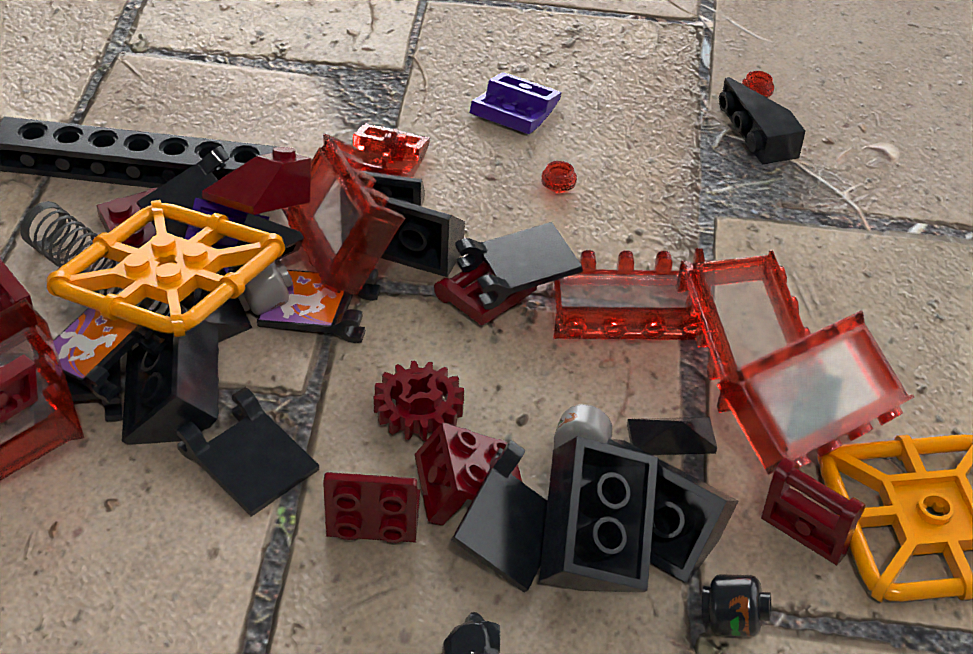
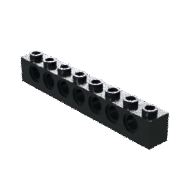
M4 116L0 122V171L158 188L198 163L219 146L224 149L230 158L225 162L226 166L213 174L217 180L222 179L256 156L273 153V148L279 146Z

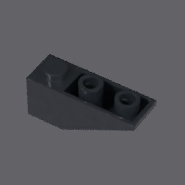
M730 77L725 78L723 91L719 95L720 108L727 114L735 130L741 134L749 150L755 154L760 163L764 165L798 159L806 131L793 113Z

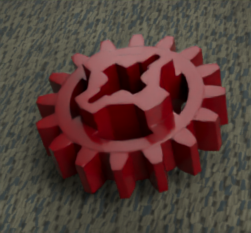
M411 361L409 369H404L401 365L397 364L395 365L394 375L384 372L382 374V383L375 384V396H373L374 413H378V423L380 425L389 423L390 434L393 435L402 430L404 431L405 440H410L415 433L420 435L422 441H426L428 433L434 432L442 422L456 426L457 418L463 417L464 388L459 387L458 376L448 378L447 367L435 371L433 370V362H428L424 368H420L416 361ZM392 399L396 400V406L392 402Z

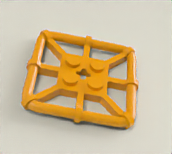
M161 200L151 201V205L139 210L109 233L102 232L93 239L92 245L59 269L50 273L47 277V290L53 296L100 311L104 318L110 320L120 318L158 332L174 333V337L185 336V331L199 325L227 300L238 298L244 293L245 285L283 255L285 245L280 235L229 221L226 215L219 213L209 215L175 204L161 203ZM164 218L198 227L202 230L189 240L167 233ZM155 221L157 235L153 236L142 247L138 249L122 244L123 241L149 222ZM224 236L250 243L224 249L211 247ZM102 257L120 262L113 268L81 273ZM243 265L235 273L229 272L224 276L216 274L222 268ZM113 287L124 289L118 295L109 293L105 296L94 292ZM197 288L210 292L184 314L181 313L180 302ZM146 297L169 304L171 317L136 305Z
M961 434L913 439L909 435H898L894 440L824 447L818 455V462L822 478L827 487L850 500L840 476V471L879 492L884 506L867 507L864 509L849 545L860 576L867 588L872 591L871 597L881 603L884 599L898 602L957 596L960 600L973 599V573L963 553L965 550H973V489L967 479V475L973 468V435ZM967 451L956 469L926 471L919 456ZM896 457L899 461L903 462L907 473L887 475L861 460ZM927 507H932L935 512L943 513V515H932L926 511ZM892 525L901 548L883 574L880 575L862 528ZM943 553L954 577L894 583L911 557L922 554Z

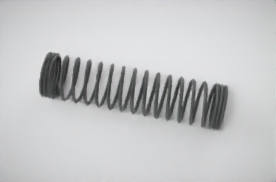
M50 201L42 202L32 207L25 215L20 230L22 239L59 268L67 263L69 258L81 253L89 244L92 245L94 237L98 235L93 233L90 228L85 227L74 216H70L58 204ZM45 209H57L43 217L34 233V241H31L30 226L37 214ZM58 213L59 218L48 226L42 240L37 241V233L42 223L49 216ZM55 223H57L55 230L48 237H46L51 227ZM75 224L76 229H73L71 232H69L71 225ZM68 226L64 236L57 243L53 244L62 235L64 228ZM83 230L84 234L77 238L78 231ZM75 232L72 241L61 250L66 239ZM86 236H91V240L83 245ZM83 238L79 247L69 255L76 242ZM59 245L57 252L52 253V248ZM67 250L65 258H60V253ZM104 257L100 258L92 265L90 272L94 270L99 261ZM105 258L95 271L100 270L102 267V270L107 269L111 264V268L116 265V261L111 260L105 265L108 258ZM115 287L111 294H116L122 289ZM102 289V290H104V294H102V295H105V296H106V295H107V289ZM146 297L141 301L139 307L148 310L156 300ZM159 301L158 305L154 308L153 312H156L160 308L162 302ZM169 306L163 314L164 316L170 311Z

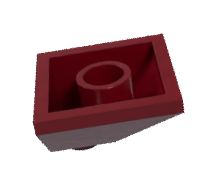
M291 147L273 148V153L254 157L202 191V199L252 215L309 203L311 195V158L296 154V149Z

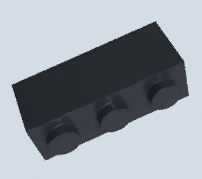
M345 185L342 188L344 248L440 276H449L457 262V258L460 257L455 242L464 239L465 221L450 214Z
M180 306L182 314L188 311L187 309ZM203 320L199 325L185 331V336L174 337V333L167 334L155 331L154 333L158 337L165 339L168 343L157 356L148 353L138 343L127 352L122 442L127 445L181 442L182 439L176 435V430L190 421L201 432L204 429L210 428L215 423L219 414V348L217 327Z
M579 436L553 450L539 582L578 591H648L658 457Z
M609 438L607 442L609 445L651 455L625 440ZM658 458L650 563L686 583L689 582L719 542L739 501Z

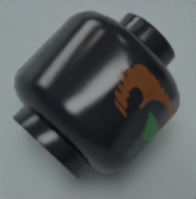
M716 575L712 579L710 586H703L701 606L703 623L710 624L712 631L719 636L755 637L761 630L762 621H771V592H762L760 581L753 575Z

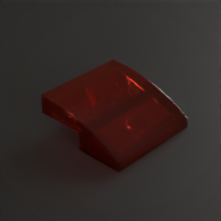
M365 123L353 134L352 148L340 158L339 172L349 174L350 170L413 178L426 154L430 137Z

